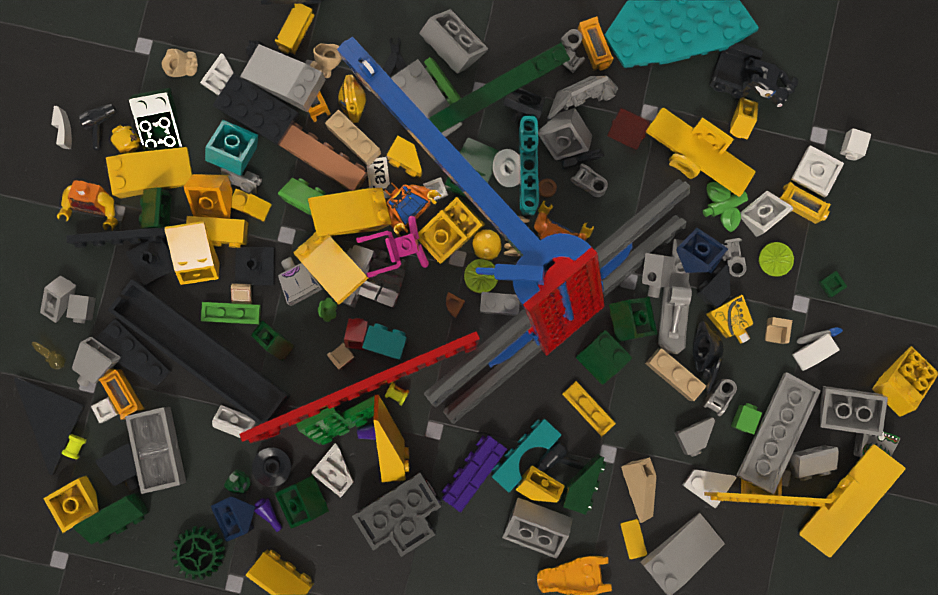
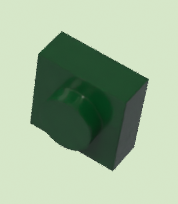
M837 271L819 281V284L829 298L847 288V285Z

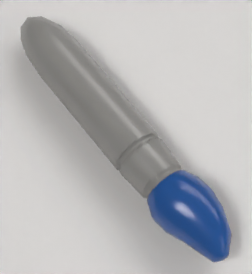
M834 327L826 331L803 336L797 340V343L806 344L814 342L825 334H830L831 337L840 334L843 329Z

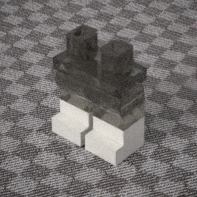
M381 250L377 258H373L368 272L392 266L388 264L390 259L389 253ZM400 258L401 265L399 268L368 278L363 283L358 294L394 308L407 274L405 271L407 260Z

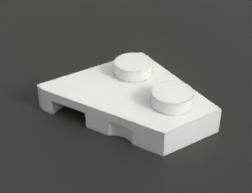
M222 53L200 82L218 96L234 73Z
M336 443L311 472L340 498L354 482Z
M693 469L682 485L716 508L720 501L710 500V496H704V492L727 493L736 477Z

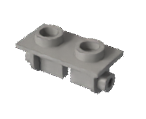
M221 168V175H228L231 185H236L245 192L257 194V185L260 186L262 182L258 175L247 171L244 176L242 174L240 176Z

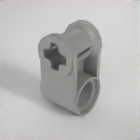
M581 164L577 174L570 179L572 183L594 197L603 196L608 187L607 180L587 165ZM600 183L603 186V190L597 191L593 185Z
M730 379L718 380L710 395L706 397L703 407H709L717 412V415L720 417L736 393L737 386L735 382ZM727 382L730 385V389L724 393L722 385Z

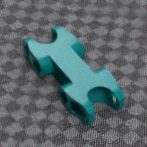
M523 116L519 127L520 212L522 215H534L539 205L538 121L535 116ZM525 127H529V128H531L532 130H531V131H527V130H525L524 128H525ZM527 162L532 163L534 168L526 170L524 164ZM531 201L534 206L528 207L525 205V202Z

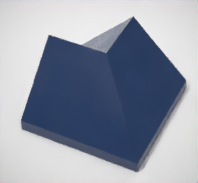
M696 228L677 247L676 251L686 273H712L728 251V248Z
M232 496L211 506L226 542L254 529L251 520L255 506Z

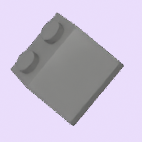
M575 108L558 113L538 131L539 137L555 161L589 151L592 134Z
M822 445L793 452L789 460L793 477L800 478L803 481L812 479V475L819 474V476L831 474V470L837 469L838 447Z

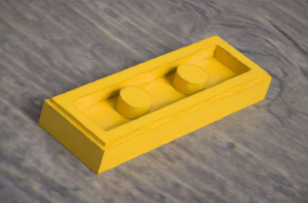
M577 381L562 393L601 437L616 424Z

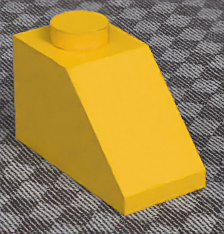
M743 97L739 99L730 124L729 133L737 138L748 139L757 122V102Z
M531 466L522 475L516 491L531 500L558 502L565 486L536 467Z

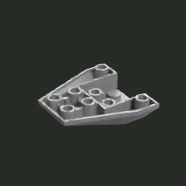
M590 76L558 91L548 115L547 123L558 113L567 111L570 106L574 105L577 107L583 104L585 99L589 97L597 98L598 101L612 99L618 90L617 85L608 76Z

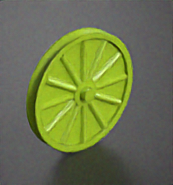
M773 242L761 250L759 264L768 275L782 276L793 267L794 255L787 245Z
M485 259L472 261L464 273L466 285L476 293L491 291L496 286L498 280L495 279L494 275L477 274L476 268H495V265Z

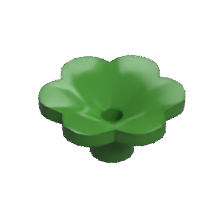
M331 298L321 301L318 307L319 316L325 322H330L331 319L336 317L337 304Z

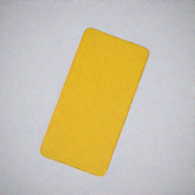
M638 519L621 523L629 558L634 559L646 556L647 551Z

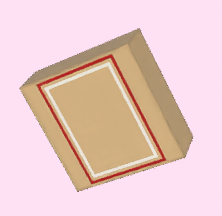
M232 284V304H251L252 285Z

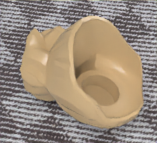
M323 43L317 45L313 50L315 61L310 66L321 71L325 78H330L332 69L342 60L337 51L339 46Z
M168 49L162 60L164 72L170 77L195 75L198 66L196 53L190 51L185 53L178 49Z

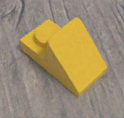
M235 189L231 208L265 221L272 204L251 193L248 194Z

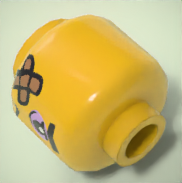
M119 125L112 130L111 142L120 153H132L139 148L140 138L131 126L122 127Z

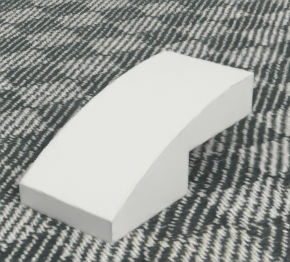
M54 106L51 125L58 128L56 144L62 148L71 149L72 134L68 116L60 107Z
M825 334L792 355L802 371L833 355L839 351V348L830 334Z

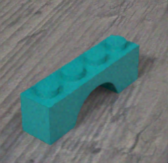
M544 418L541 421L537 419L531 426L533 430L528 435L526 433L523 434L517 441L519 445L515 450L511 448L505 454L506 459L502 464L498 462L492 469V478L508 493L522 479L519 472L521 456L533 447L549 449L561 436Z

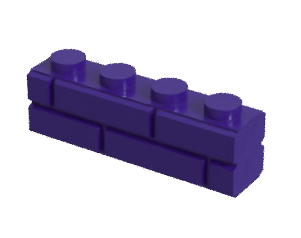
M490 435L480 438L476 444L478 449L475 453L472 451L464 460L467 464L463 469L459 467L453 475L456 478L452 484L447 483L442 490L444 494L442 499L459 512H462L507 450L505 446Z

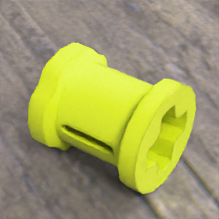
M392 382L385 397L394 399L402 406L410 391H405Z
M70 434L68 437L70 440L66 449L62 450V454L73 459H79V451L82 445L86 443V440Z

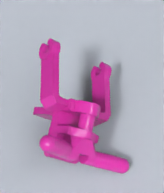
M409 216L408 218L409 235L394 239L392 232L384 231L356 238L357 243L388 235L389 238H386L385 241L392 262H397L396 265L368 272V278L399 268L401 265L400 257L414 253L417 254L421 266L424 268L428 267L429 263L422 245L418 244L417 241L419 235L414 216Z

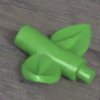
M718 182L707 184V194L713 203L708 204V208L703 210V215L705 217L709 215L714 217L721 214L720 219L723 226L730 232L734 231L741 221V213L737 207L748 201L746 192L744 191L738 197L734 193L731 195L730 190Z

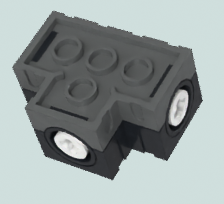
M420 470L414 476L401 482L397 487L384 493L380 498H376L364 508L356 511L352 517L373 551L381 544L391 540L402 557L435 536L436 528L429 521L428 515L434 510L436 511L441 508L442 501L424 472Z

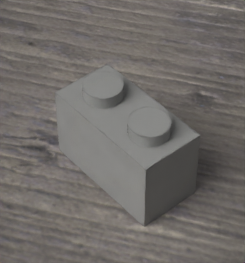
M481 293L480 313L518 315L520 302L517 295Z

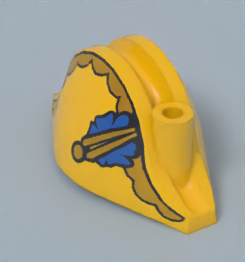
M351 74L346 75L339 90L338 102L352 123H358L366 103V95L363 88Z

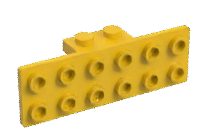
M662 108L646 130V133L676 154L694 160L700 166L702 172L738 197L743 194L755 174V170L726 151L734 139L703 117L693 128L667 109Z
M873 444L846 477L839 482L836 489L827 496L826 499H833V503H826V507H820L799 531V535L826 556L832 557L905 471V467Z
M782 478L774 495L761 490L741 479V494L704 492V496H710V500L819 507H826V503H833V499L782 496Z

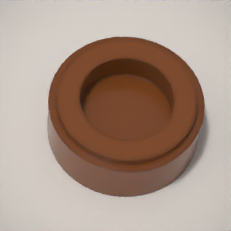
M546 178L539 182V195L541 197L551 198L556 193L557 186L552 179Z

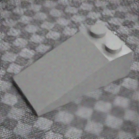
M260 44L240 76L242 79L305 112H308L326 80L321 71Z
M418 59L391 77L427 118L450 106ZM462 123L446 130L442 134L445 137L461 127Z
M698 513L640 561V563L666 595H673L725 543L701 513Z

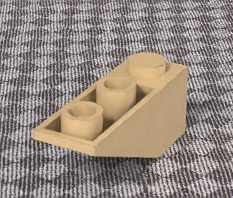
M650 457L632 461L621 467L640 523L653 517L656 473Z

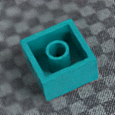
M222 120L205 147V161L241 176L257 149L258 134Z
M375 323L374 327L369 325L362 348L403 360L409 338L405 337V332L396 329L393 332H389L386 326Z

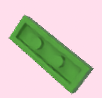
M430 57L425 60L426 71L431 77H435L439 90L442 93H446L448 96L446 100L449 105L460 100L461 97L436 61Z
M202 302V322L260 324L261 305Z

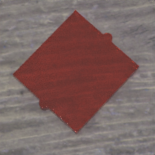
M621 108L616 119L612 121L613 125L607 136L637 150L642 139L646 137L645 133L650 122Z

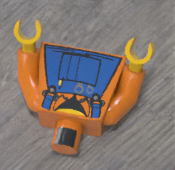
M390 183L384 191L391 197L387 201V208L391 219V227L396 235L401 237L399 233L403 230L407 233L409 216H414L417 219L431 205V202L436 204L437 202L434 198L436 196L441 197V195L436 190H430L423 186L414 184L408 186L404 184L398 189L393 183Z
M545 201L542 202L534 224L540 239L559 233L571 234L584 241L591 236L594 226L589 229L586 227L587 223L583 224L578 234L547 218L553 205L551 204L547 207L544 204Z

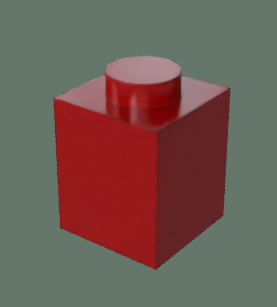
M360 318L348 319L344 337L346 348L364 350L362 346L368 331V321Z

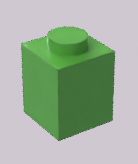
M748 403L745 406L739 405L731 427L754 435L762 412L757 411L758 407Z

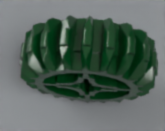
M194 526L192 531L186 529L185 534L181 533L178 536L180 540L174 541V544L177 546L172 548V552L176 553V555L172 556V560H177L174 567L180 566L181 569L178 572L181 574L185 571V578L190 577L192 574V580H196L198 576L200 580H204L205 576L209 578L212 576V572L216 573L219 571L217 566L223 565L220 559L225 558V554L220 553V551L225 550V546L219 545L223 542V539L217 541L216 537L219 534L216 532L211 535V528L205 532V526H201L199 530L197 526ZM192 538V548L190 551L185 552V546ZM200 538L206 540L211 547H206ZM197 550L205 552L201 556L192 554ZM213 554L210 565L205 568L206 556ZM186 559L192 560L195 567L190 565Z

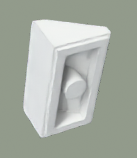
M223 405L219 407L212 420L214 428L239 438L240 433L253 428L255 425V421L246 414Z

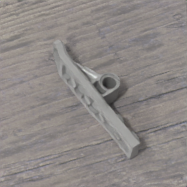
M678 239L672 240L671 257H675L669 286L663 287L658 332V345L670 354H678L686 348L689 304L692 296L689 273L685 272L676 251L677 247L684 240Z

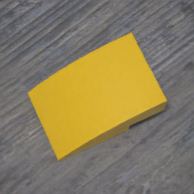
M456 197L418 232V240L442 264L475 235L485 223L461 197Z

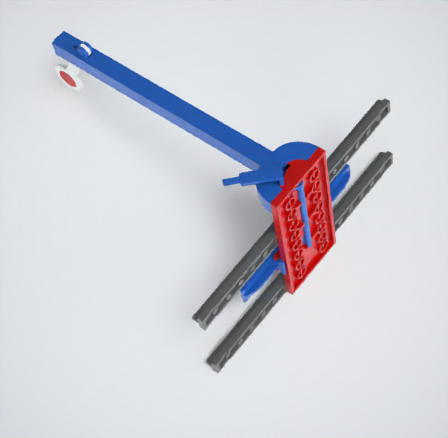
M353 36L337 48L343 61L351 68L360 82L370 92L372 91L521 256L516 265L496 264L495 268L477 267L476 273L480 275H494L496 280H513L515 293L524 310L520 311L510 322L506 323L504 327L500 328L498 332L494 333L492 337L488 338L486 342L469 354L463 361L459 362L457 366L453 367L451 371L424 393L430 403L436 408L487 364L490 368L498 364L443 411L446 417L455 424L541 350L547 356L605 307L604 297L644 264L646 253L656 254L671 239L686 229V221L675 215L630 253L634 240L674 208V205L690 194V185L686 181L683 183L680 179L676 180L596 249H593L583 239L571 234H553L540 241Z

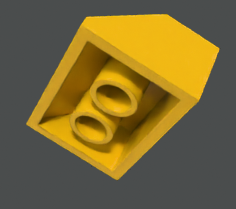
M268 549L263 552L245 575L271 595H307L314 585L308 575L305 573L300 574L295 570L296 567L288 561L285 563L280 559L281 556L274 550L269 551Z

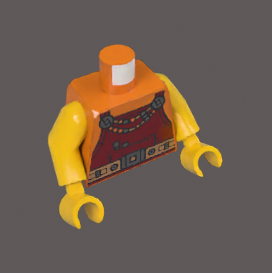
M74 180L72 185L63 191L62 208L57 215L58 219L63 214L67 217L66 221H68L72 215L71 207L75 210L107 216V220L103 223L105 230L111 226L113 231L118 225V220L113 217L115 216L114 199L101 186Z

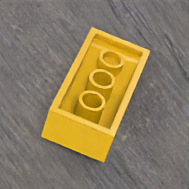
M187 147L106 157L112 195L119 199L142 195L143 190L161 187L164 190L182 187L192 176Z
M382 187L308 199L317 237L378 231L391 225Z
M315 232L293 252L339 305L368 279L364 272L331 236L317 237Z
M375 395L374 428L382 482L406 480V472H409V460H406L409 459V447H405L404 438L380 396Z

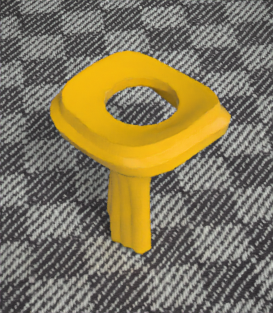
M675 153L669 159L670 166L680 170L690 179L695 178L700 173V166L691 158Z

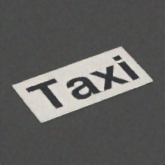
M376 158L369 167L367 166L369 188L382 187L385 198H391L384 191L390 184L387 158Z

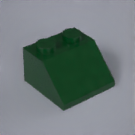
M161 187L143 190V195L140 198L142 214L139 216V225L142 229L170 226L172 194Z
M650 297L609 304L617 342L657 334Z
M606 330L602 331L575 357L601 385L618 373L632 359Z
M313 476L275 493L291 529L329 512L327 503Z

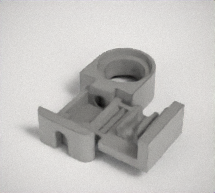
M576 29L569 30L560 41L570 57V60L563 65L572 73L585 61L584 57L579 58L575 55V50L582 41V34ZM574 34L578 37L579 41L577 43H570L568 37Z
M741 238L729 239L724 242V244H727L724 246L728 248V251L722 259L724 261L730 259L727 260L730 274L734 277H741L746 272L745 257H741L739 242L742 241ZM740 263L743 266V271L740 274L733 273L731 269L733 264Z

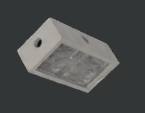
M163 407L125 416L141 494L186 483L171 407Z

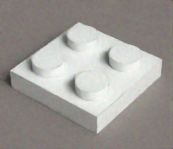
M810 145L791 180L825 198L830 192L844 163Z

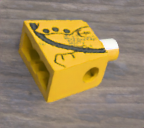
M739 295L722 304L717 309L706 313L725 338L735 335L740 344L750 339L745 328L751 326L753 321L743 295Z

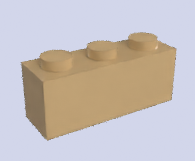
M337 110L325 122L327 128L368 167L380 156V148L340 110Z
M662 348L657 349L645 363L689 401H695L706 388L704 383Z

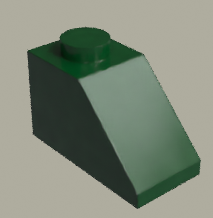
M263 320L251 334L266 351L281 361L290 354L294 347L288 339Z

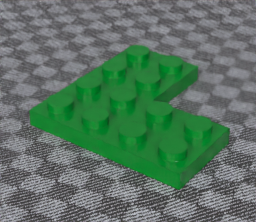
M375 396L344 412H340L336 407L326 408L320 414L308 417L297 423L296 426L299 432L317 444L325 445L331 442L333 437L345 435L350 431V428L362 426L367 423L368 419L374 417Z

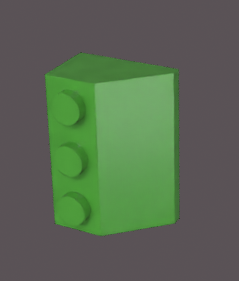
M292 178L279 191L278 195L285 202L312 216L308 199L324 196L325 192L317 187L315 189L308 187L309 183L301 178L298 180Z

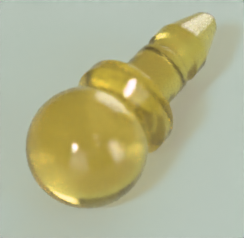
M32 342L35 350L46 357L44 361L49 362L51 368L61 369L64 366L65 359L62 355L56 354L55 351L50 353L43 345Z

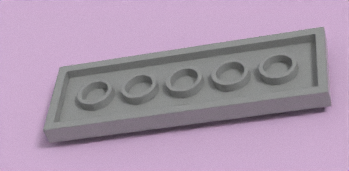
M787 372L783 374L736 475L737 477L774 495L821 390Z

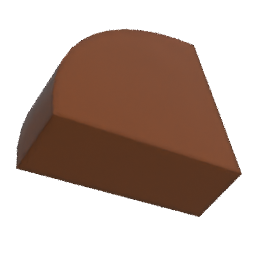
M448 292L446 297L447 309L456 318L465 301Z

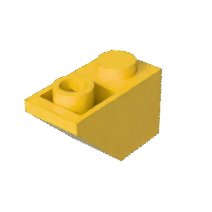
M397 136L387 153V158L390 160L389 163L397 168L399 166L405 168V172L413 177L416 175L421 177L422 170L415 145Z

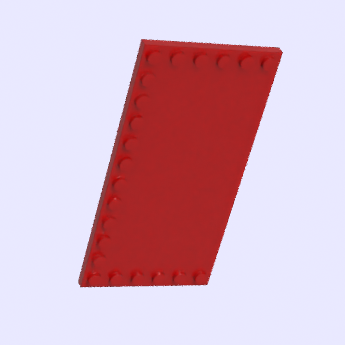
M473 332L239 434L242 442L249 440L250 443L272 438L281 434L280 430L320 414L326 408H334L343 402L350 401L366 392L394 382L426 366H431L463 350L465 353L473 351L477 348L480 338L477 332Z

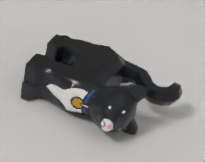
M752 57L745 61L744 69L756 74L752 75L750 82L743 83V91L751 89L760 96L770 98L777 107H781L788 100L789 94L795 92L794 88L798 85L796 77L791 82L787 74L773 63H767ZM778 77L786 88L777 86Z

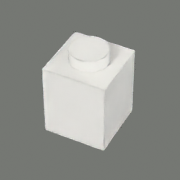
M854 128L845 135L840 154L845 155L849 160L862 158L866 154L871 134Z

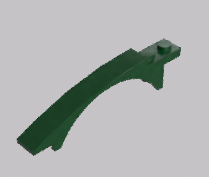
M559 43L473 91L428 119L443 133L504 96L547 75L553 69L568 62L570 57L562 43Z

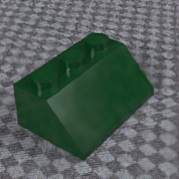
M139 492L118 500L74 525L73 528L90 544L96 542L102 544L111 539L109 535L114 532L118 535L127 530L128 524L133 522L136 525L145 520L144 515L150 512Z

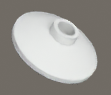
M511 149L499 151L493 160V173L501 185L514 187L520 183L519 155Z

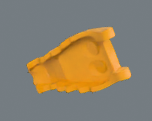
M585 556L554 568L540 570L537 574L538 587L543 593L559 592L567 595H596L612 591L611 584L602 583L600 564L609 563L608 557Z

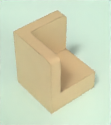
M775 317L768 318L765 341L780 344L789 343L792 320Z
M342 343L332 353L329 352L327 354L339 370L345 368L356 358L349 348L345 347V343Z

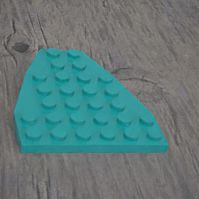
M628 0L604 37L622 66L627 68L635 65L648 66L649 63L667 64L689 59L693 55H706L710 51H723L757 32L759 27L740 0Z

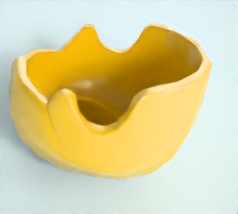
M492 230L477 232L473 239L475 255L485 260H492L499 255L502 248L499 235Z

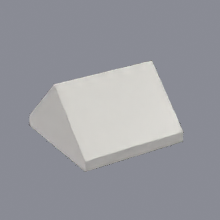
M766 191L740 212L741 219L757 237L765 233L791 212L793 206Z

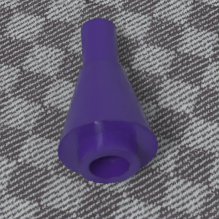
M261 498L254 504V512L270 523L276 532L283 528L276 519L269 498L266 500Z

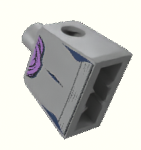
M291 257L281 262L285 272L278 275L288 305L293 306L323 289L302 263L295 265Z

